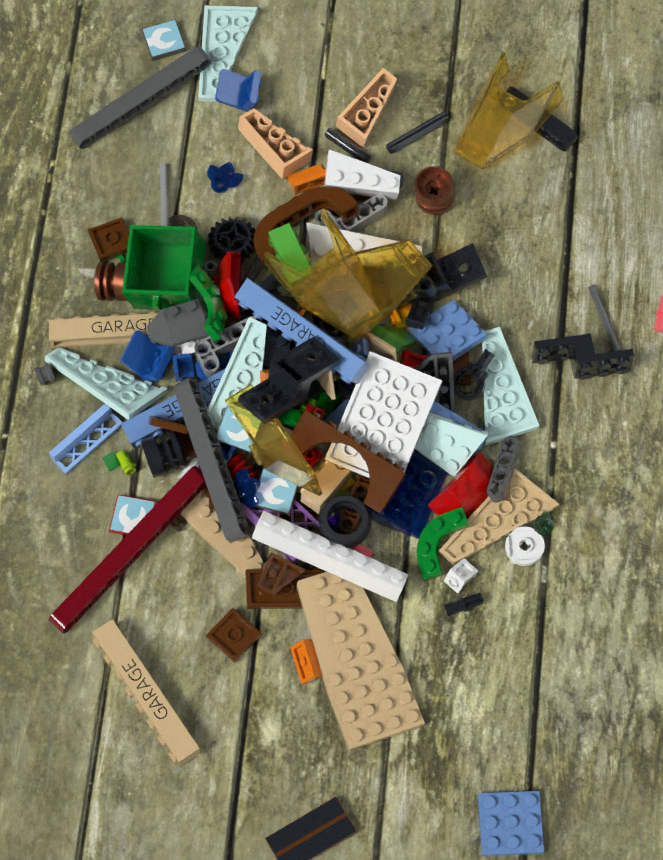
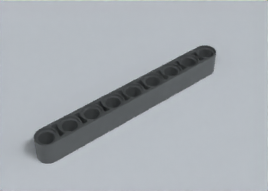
M201 46L193 48L75 126L69 135L80 149L87 148L209 67L212 60Z
M191 376L177 383L174 386V392L223 534L228 542L233 543L249 535V527L197 380Z

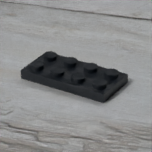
M273 294L297 312L299 298ZM256 317L257 321L267 325V320H265L264 318L263 320H260ZM268 325L263 368L269 369L271 361L288 352L291 341L281 335L283 333L281 330L277 329L275 331Z

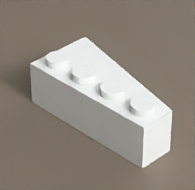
M329 149L324 186L336 187L353 195L373 197L380 194L384 195L387 199L396 200L399 194L400 175Z

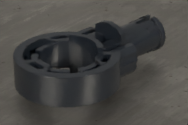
M487 349L484 350L476 363L469 362L467 367L455 373L453 377L454 392L459 398L471 401L483 394L485 379L489 375L485 369L493 357H495ZM466 376L476 378L477 386L473 390L476 394L473 395L471 391H463L460 384H458L459 390H457V379L461 383V380Z

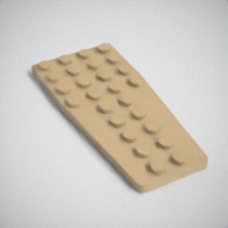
M329 572L299 580L296 587L327 695L348 750L351 751L424 726L425 722L404 669L364 588Z

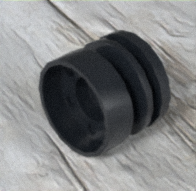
M173 430L167 431L169 440H166L164 434L160 433L161 443L158 444L153 436L141 440L153 478L166 474L165 465L167 464L172 471H176L174 465L176 461L180 469L185 468L184 453L179 439L174 435Z

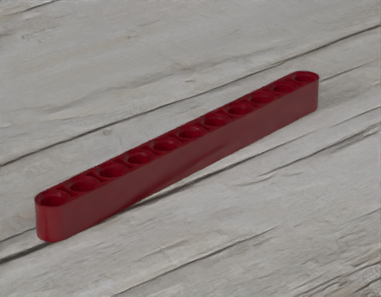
M197 466L191 467L51 614L48 619L49 622L61 633L65 634L80 620L207 486L203 473Z

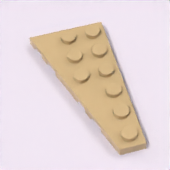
M514 469L505 499L495 503L488 496L467 519L469 527L456 531L442 546L439 553L455 565L463 558L466 559L509 535L514 529L523 527L558 508L559 503L517 469Z
M204 489L179 514L224 559L228 560L244 578L246 569L264 568L265 564L249 535L233 543L226 540L216 511L211 509L209 499L204 494Z

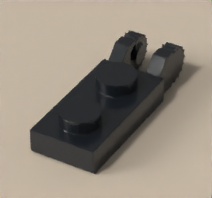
M435 297L429 298L428 301L421 298L413 302L405 325L423 330L431 313Z

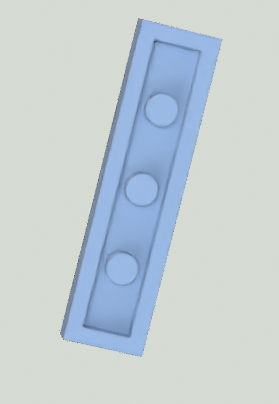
M104 404L49 452L51 460L67 475L114 434L123 422L113 414L111 407ZM110 417L116 422L112 428H104V422ZM93 432H101V438L98 440H90V435ZM79 444H87L85 452L76 453V447ZM64 457H73L72 463L68 467H65L60 462Z

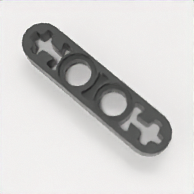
M514 436L506 437L502 441L487 488L490 500L495 503L505 499L520 453L521 446L518 439ZM511 459L508 464H502L503 460ZM506 474L504 479L497 480L499 475Z

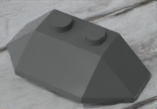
M196 299L161 309L146 326L151 343L173 347L208 337L209 334L203 328L208 316L206 302Z
M452 352L432 353L415 370L443 381L435 401L455 413Z

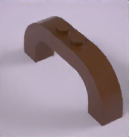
M321 186L307 190L293 197L287 203L278 206L260 221L255 230L254 246L260 263L267 270L280 262L275 256L274 248H271L269 245V231L288 223L292 226L321 209L334 211L346 223L360 214L358 203L349 193L342 189Z

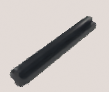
M443 111L386 144L387 151L392 154L449 120L448 114Z

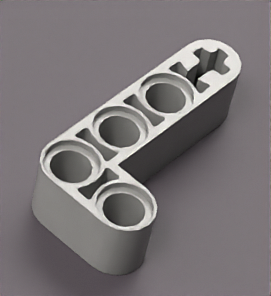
M380 194L371 197L358 206L360 214L346 223L341 218L335 219L328 210L321 209L316 212L315 225L358 233L386 215L388 200L384 195Z
M248 318L225 328L221 339L215 342L210 336L196 342L194 346L196 359L206 377L221 371L217 357L235 349L240 337L236 338L234 334H242ZM219 341L225 342V344L221 346L216 345V343ZM202 349L208 350L204 354L199 353V351ZM209 365L216 366V368L212 370L207 369Z

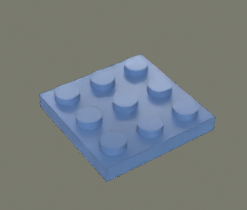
M454 299L431 313L423 330L413 327L408 328L409 334L429 355L432 353L452 352L453 361L487 339L486 332Z
M539 791L478 793L482 856L544 854Z

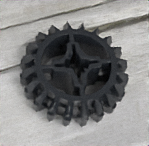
M231 216L228 217V220L222 218L221 223L216 221L215 227H211V233L208 234L210 252L214 253L215 258L219 257L220 261L227 252H240L241 262H244V257L250 259V253L254 254L255 252L254 234L256 229L252 228L250 222L246 223L245 218L239 221L238 216L235 220H232ZM238 231H240V232H242L243 234H245L246 237H244V235H240V234L238 233ZM219 243H222V245L227 246L228 249L223 248Z

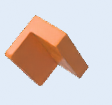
M321 164L287 176L294 195L324 185L326 169H323Z
M303 639L290 647L301 684H308L317 678L323 677L312 639Z

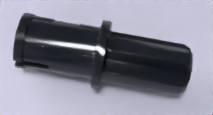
M481 593L466 598L460 597L457 601L444 604L447 616L462 611L467 612V609L482 605L484 600Z

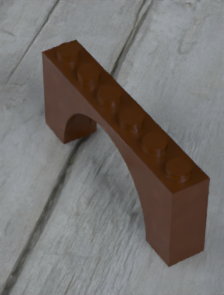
M313 410L311 413L305 411L281 451L300 462L308 452L323 444L341 443L354 448L366 462L370 477L368 493L363 503L382 514L407 475L403 472L405 468L396 462L391 465L387 462L388 457L380 452L374 454L370 451L372 447L366 443L361 442L358 444L354 441L355 436L347 431L342 434L337 430L339 426L331 421L325 423L320 420L322 416Z

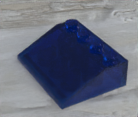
M413 451L405 470L407 475L384 512L380 514L369 506L367 507L371 514V520L419 539L432 512L427 505L440 492L448 472Z

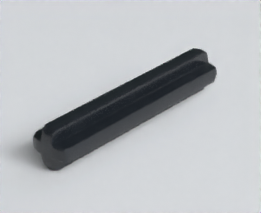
M328 128L325 132L327 139L357 160L365 163L371 160V156L332 128Z

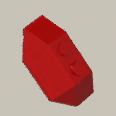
M227 252L217 265V273H214V285L217 284L220 289V296L225 311L238 319L240 318V305L238 304L240 301L235 298V295L241 288L240 252Z
M478 451L427 506L437 516L463 507L468 519L488 498L487 488L493 472L492 464Z

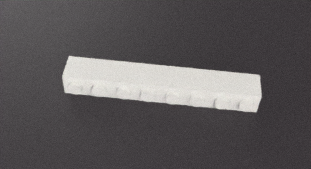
M263 511L252 536V539L397 602L408 577V574L343 545L336 544L325 537L266 511Z

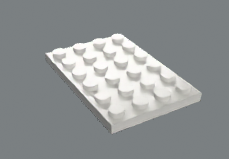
M370 351L366 360L370 366L359 383L356 384L337 430L342 434L347 431L355 436V442L358 444L361 442L366 443L372 447L370 451L374 454L380 452L388 457L387 462L391 465L396 462L404 467L403 472L405 473L443 381ZM331 443L325 460L370 478L368 467L360 453L348 445Z

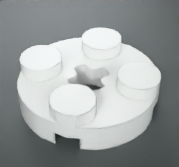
M518 527L508 535L505 542V552L511 563L520 566H530L539 562L545 548L543 537L531 527ZM522 542H526V545H530V548L524 551L519 546L522 545Z

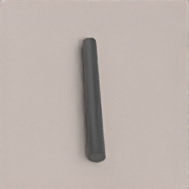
M591 285L588 289L613 350L620 351L622 349L596 286Z

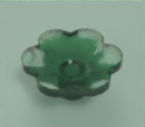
M544 511L534 522L536 531L542 536H547L548 532L553 530L552 523L554 517Z

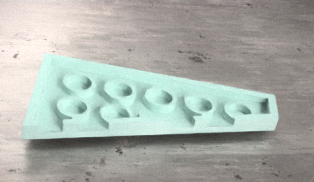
M250 317L208 407L210 418L216 430L220 426L227 404L230 403L246 409L238 402L239 395L261 383L260 371L263 370L267 325Z
M59 347L45 355V362L128 420L167 394L168 388L155 387L150 381H139L134 379V375L110 366L102 367L97 365V361H86L81 359L78 354Z

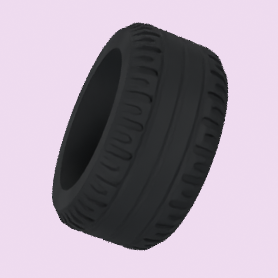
M347 494L335 496L329 499L320 511V531L323 537L347 548L355 547L361 544L370 532V511L366 504L356 496ZM349 508L361 516L362 524L356 532L349 535H341L329 527V517L338 509Z

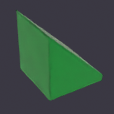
M114 452L103 457L109 472L120 466Z

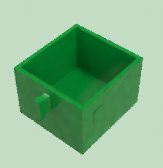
M130 225L122 294L134 309L154 310L156 313H159L161 309L200 299V292L189 280L194 267L199 265L203 270L206 244L196 227Z

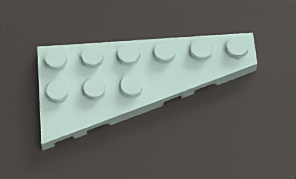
M205 5L202 49L212 62L209 67L200 72L199 101L217 102L215 95L219 72L222 69L231 71L258 12V7Z
M500 327L485 331L487 339L482 342V353L487 349L495 355L485 369L489 374L485 379V390L483 392L484 428L486 432H489L485 440V446L502 441L509 436L515 437L539 429V423Z
M429 413L415 449L449 474L455 476L485 440L489 432L483 430L481 432L472 429L471 426H463L454 423L453 420Z

